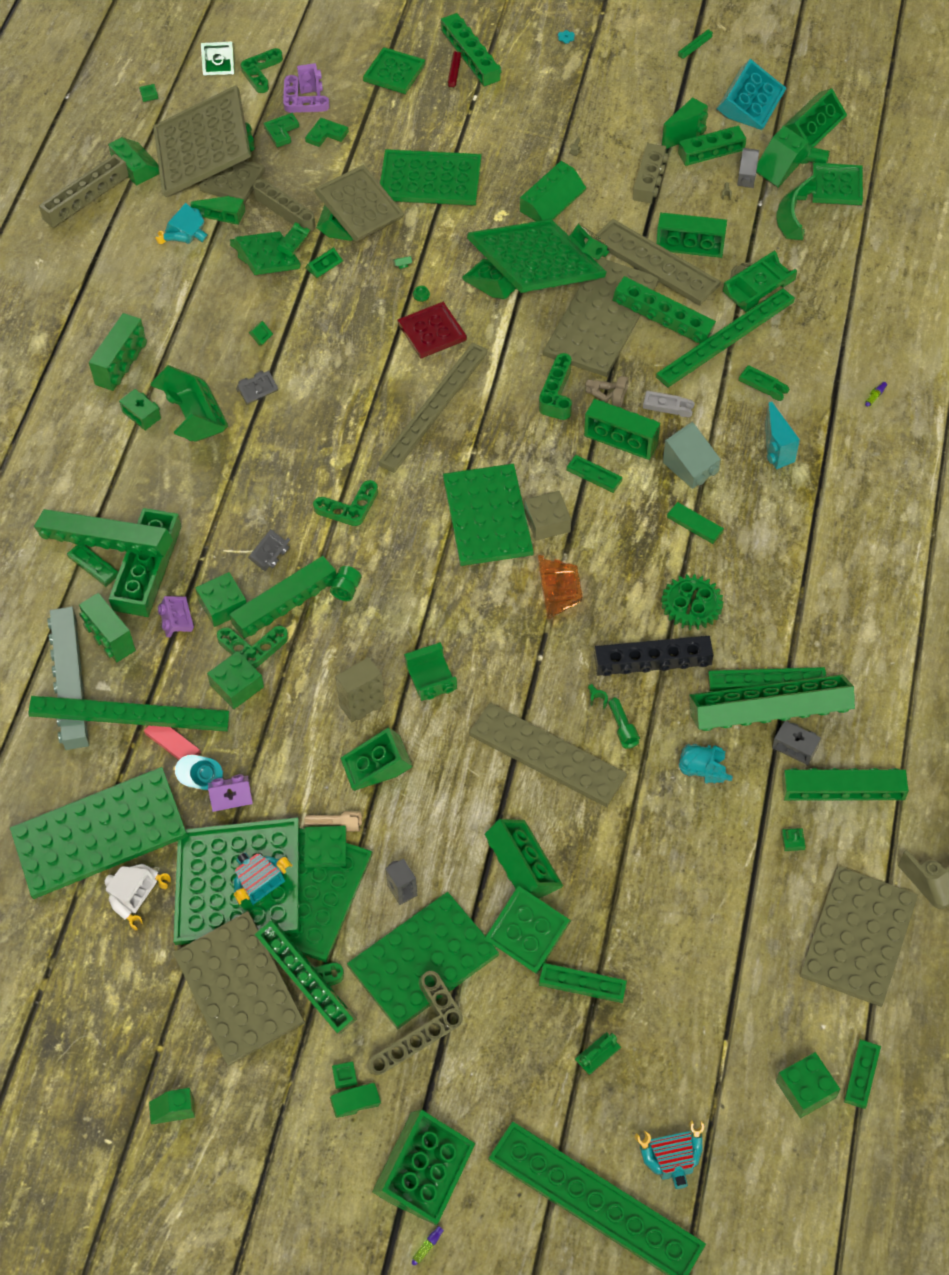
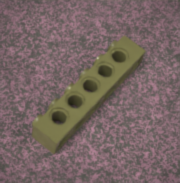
M114 154L39 205L42 219L51 227H55L129 176L126 162Z

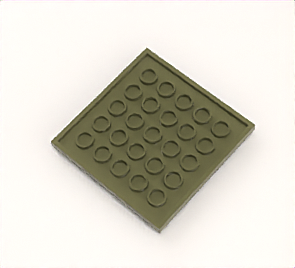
M237 85L153 125L162 194L165 197L188 188L251 157L240 90Z

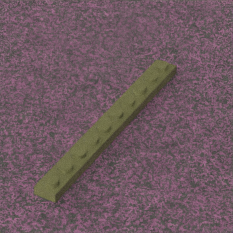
M472 342L380 459V467L393 473L396 472L487 355L486 348Z

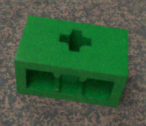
M136 389L119 400L122 412L145 431L161 419L159 406L155 402L152 403L144 393H140Z

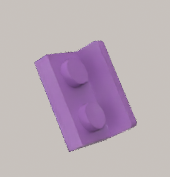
M316 63L297 66L300 93L316 92L317 96H320V91H323L322 82L319 79L322 78L320 69L317 70Z
M164 596L161 604L158 606V614L161 615L162 629L165 630L166 637H171L174 631L192 632L194 626L186 597Z

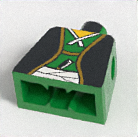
M579 223L569 235L571 241L583 253L597 260L601 257H606L609 253L605 242Z

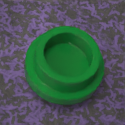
M417 286L413 291V298L417 301L423 302L430 297V291L425 286Z

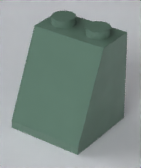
M693 422L665 440L663 463L692 489L702 485L707 478L718 473L721 459Z

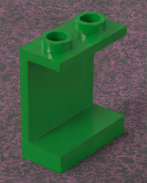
M441 642L404 654L406 668L421 701L431 700L438 695L449 694L457 689L456 676L453 677L444 658Z

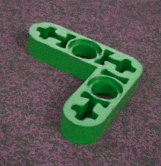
M274 48L241 62V71L256 92L266 93L269 90L268 80L261 70L282 62V51Z
M373 480L365 481L361 485L351 506L326 497H318L313 502L314 512L320 516L351 526H359L363 523L378 495L377 483ZM364 500L367 501V504L360 506L358 502ZM342 509L343 512L341 514H335L334 510Z
M283 626L274 627L253 646L249 645L230 628H221L217 632L218 643L231 655L237 652L234 650L235 646L242 645L244 647L243 650L238 652L254 668L259 667L280 649L289 638L287 629ZM222 636H229L231 643L227 638H222ZM264 644H269L271 646V648L267 651H263L260 649L261 646Z

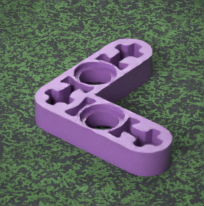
M295 75L285 77L283 96L285 111L290 113L323 112L329 109L328 97L299 96L298 77Z

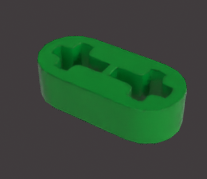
M338 963L314 967L329 986L339 984L344 979L343 967ZM332 970H336L337 977L331 975Z

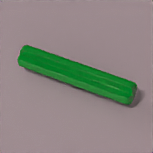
M709 29L679 50L678 56L681 59L687 57L711 39L713 32Z

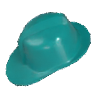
M187 755L177 762L175 775L183 785L208 790V783H211L214 779L223 778V770L216 760L198 755Z

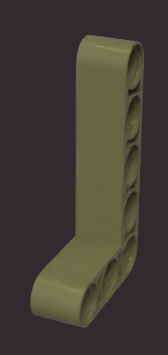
M428 971L424 973L419 979V987L437 1017L371 1057L367 1063L368 1071L371 1074L381 1075L461 1025L463 1021L462 1013L436 972ZM426 976L434 979L433 987L425 985L424 979ZM437 995H442L445 998L444 1006H439L436 1003ZM448 1014L456 1016L457 1022L455 1025L447 1022ZM430 1025H435L438 1028L437 1036L429 1034L428 1028ZM412 1036L420 1039V1046L418 1048L411 1046L410 1038ZM394 1047L401 1050L402 1056L400 1059L392 1057L391 1051ZM375 1059H380L383 1062V1069L381 1071L373 1068V1061Z

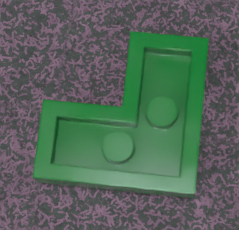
M293 113L263 123L264 129L277 148L291 143V137L287 132L299 128V122Z
M320 118L305 137V142L320 147L327 137L342 142L349 132V127Z

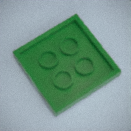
M383 47L364 74L363 81L406 94L426 65L425 59Z
M813 162L812 176L816 175L817 192L812 195V203L862 206L863 165Z
M280 231L238 236L234 239L236 247L254 275L300 269L301 263L295 254L290 257L277 250L278 244L284 238Z
M518 886L484 939L535 974H538L543 963L546 962L572 920Z

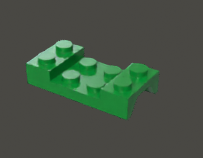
M774 250L724 282L723 292L741 309L747 312L758 305L759 299L779 286L784 288L796 280L797 270L789 271L780 263L777 252Z

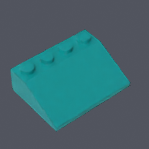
M749 59L740 68L719 103L717 110L728 119L762 130L784 94L786 87L752 59Z

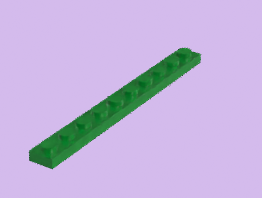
M784 288L780 289L657 372L656 378L669 388L794 303L795 297Z
M31 696L28 711L29 717L228 732L229 711L43 696Z

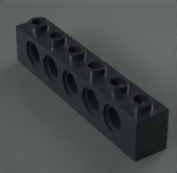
M710 635L595 646L594 651L597 676L630 674L633 672L647 673L654 670L667 671L669 669H687L697 666L707 667L712 665L714 656Z

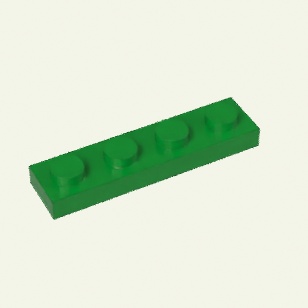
M543 963L539 986L623 1003L627 980Z

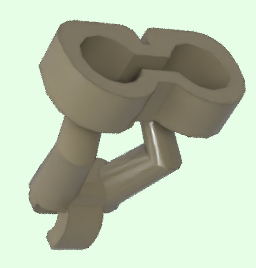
M620 376L613 383L587 380L585 384L586 393L592 394L605 402L611 398L612 405L622 407L624 396L628 390L629 377ZM615 388V389H614L610 394H608L607 396L600 391V389H608V390H610V389Z

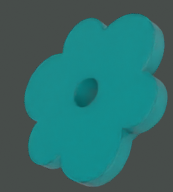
M568 30L559 32L558 40L568 44L570 41H574L575 33Z

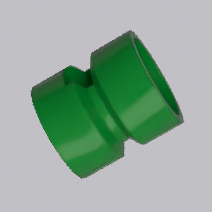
M342 566L337 572L336 579L330 588V593L341 601H351L362 575L353 567Z

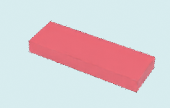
M148 726L144 730V733L178 760L187 755H199L201 753L200 749L171 727Z

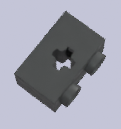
M784 721L774 738L772 748L809 765L819 747L821 737L817 736L814 732L800 728L795 723Z
M404 858L400 861L391 862L385 868L387 886L398 904L401 905L418 896L416 877Z

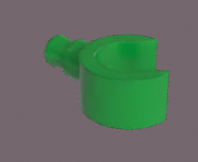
M590 684L588 689L591 694V706L595 698L604 699L603 709H605L608 705L607 693L597 690L593 684Z

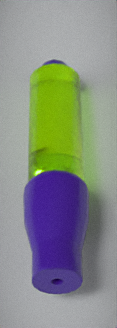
M882 382L881 385L871 391V396L865 401L867 407L871 406L887 387L886 382Z
M440 1226L427 1237V1240L413 1256L412 1265L420 1264L430 1249L437 1243L444 1231Z

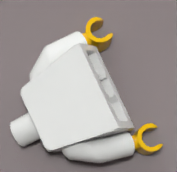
M145 864L121 867L115 876L108 875L105 879L106 892L110 895L109 902L112 909L124 920L128 919L133 930H138L133 925V922L137 920L143 924L140 916H133L131 913L137 912L157 881L161 889H167L168 885L162 881L167 880L171 882L170 876L166 873L159 875L158 871Z

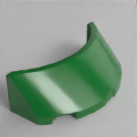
M816 175L811 176L789 191L778 206L776 214L777 225L786 239H804L805 229H803L796 218L795 208L797 200H806L807 195L810 193L812 195L816 194Z

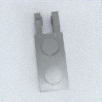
M646 391L643 409L679 414L681 417L689 418L692 416L693 412L691 409L694 408L695 402L679 396Z

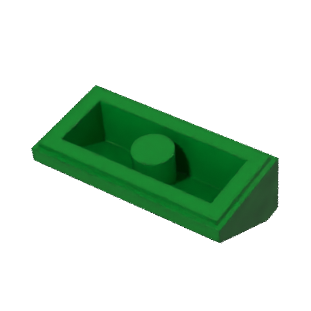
M333 247L308 263L305 268L314 277L318 278L342 263L343 260Z

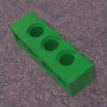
M738 125L679 141L678 154L684 165L688 166L743 151L747 138Z

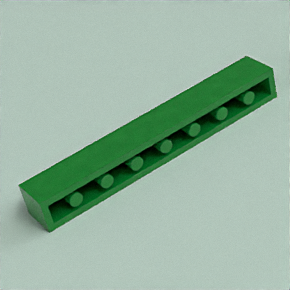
M43 509L34 525L39 536L43 539H54L59 542L66 541L73 544H84L90 547L96 546L107 550L114 549L120 552L126 551L151 557L164 558L173 542V538L166 528Z

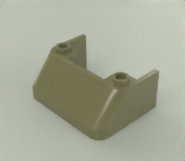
M905 850L898 867L935 908L945 909L949 907V866L944 869L940 863L934 860L926 861L920 865L910 852Z

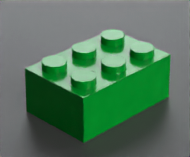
M99 593L79 604L81 610L79 615L85 622L83 623L84 628L88 633H93V638L99 646L102 644L103 650L109 659L112 657L117 663L136 651L130 630Z

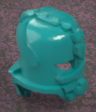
M687 744L682 749L679 768L683 774L705 777L706 784L723 783L724 780L732 781L733 779L732 775L726 773V767L719 764L725 759L726 751H723V748L715 745L711 748V745L703 747L697 744Z

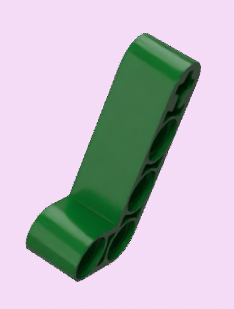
M561 353L557 355L539 396V412L545 416L560 420L569 419L572 413L571 399L561 395L571 373L572 359L569 354Z

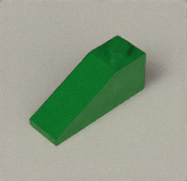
M230 196L191 201L190 203L191 208L199 209L203 218L239 225L245 213L244 199Z

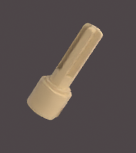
M344 811L341 815H307L304 818V824L306 827L346 826L347 831L360 832L361 828L359 826L362 825V814L360 811Z

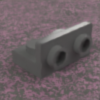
M268 370L256 373L249 380L248 378L242 379L238 382L236 390L240 392L246 405L278 391V387Z

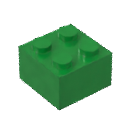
M230 572L195 587L198 601L214 627L231 620L229 614L246 604V599Z
M238 651L207 673L210 686L233 710L264 688L262 675Z
M816 1052L780 1071L776 1079V1083L800 1119L836 1099L840 1092V1087Z

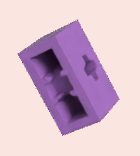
M238 774L232 776V779L223 780V778H217L208 783L212 811L253 804L248 776ZM227 789H231L233 794H229Z

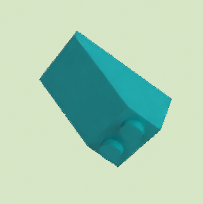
M771 401L768 404L765 420L767 458L770 464L779 469L796 461L800 439Z

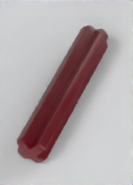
M454 51L452 55L448 87L454 88L456 86L461 61V52Z

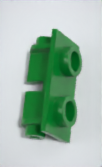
M606 1032L577 1056L575 1061L588 1075H591L620 1050L621 1046L616 1042L617 1037L613 1033L609 1035Z

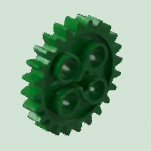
M686 574L685 579L678 576V582L672 579V583L667 584L661 599L662 609H664V615H669V621L675 619L674 625L681 623L682 629L685 625H688L689 630L692 629V626L699 630L700 625L706 628L707 622L713 625V621L718 620L719 614L722 613L723 595H720V589H716V583L710 585V579L703 581V576L697 579L696 574L692 578ZM695 590H698V592L696 593V598L692 603L691 611L689 614H686L689 609V604H691L694 592Z

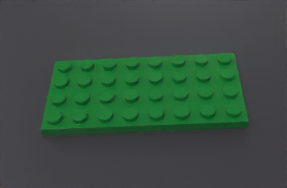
M162 767L10 827L29 892L33 899L188 837Z

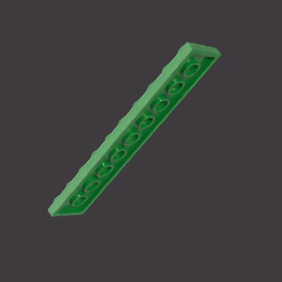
M513 1121L488 1158L489 1162L665 1275H689L706 1247V1243Z

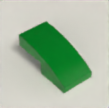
M375 1083L351 1088L330 1096L336 1118L355 1115L359 1110L379 1107L381 1104Z

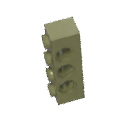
M647 143L633 189L634 201L652 204L653 198H657V186H660L662 179L660 174H664V163H667L668 160L666 146Z

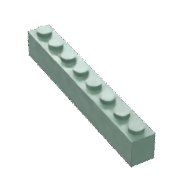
M73 606L50 610V618H47L49 629L52 630V634H49L50 645H53V650H50L51 659L55 662V666H52L53 677H56V682H53L54 692L58 694V698L85 700L77 620ZM56 719L58 727H61V732H58L59 743H63L65 750L89 746L87 721Z

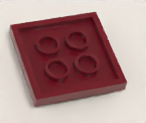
M444 301L397 319L399 327L420 359L467 340V335Z

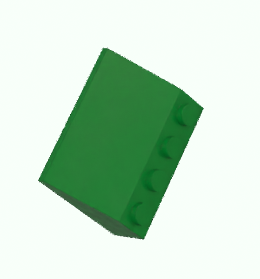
M422 1109L410 1113L372 1193L402 1210L434 1225H438L476 1143Z

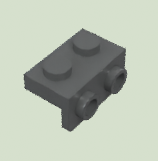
M270 529L248 556V559L264 571L269 566L273 569L279 561L277 556L279 554L284 555L289 548L287 544L291 539L287 538L284 540Z

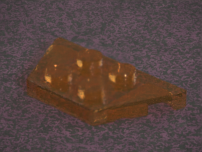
M538 555L547 619H551L582 601L583 596L577 565L566 564L556 559L550 561L544 559V556Z

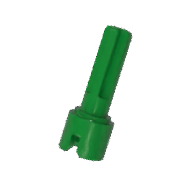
M614 697L609 700L608 704L619 728L617 731L618 738L623 748H633L639 744L640 736L636 727L629 723L620 700Z

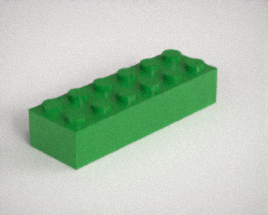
M143 508L137 524L166 528L173 538V542L164 558L126 552L110 593L109 602L112 610L115 612L149 617L182 526L179 514Z

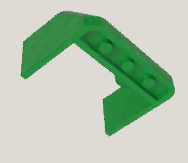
M167 365L151 382L150 385L165 392L166 399L170 403L180 406L186 418L174 431L175 435L197 442L222 433L228 427V423L208 384L202 378Z

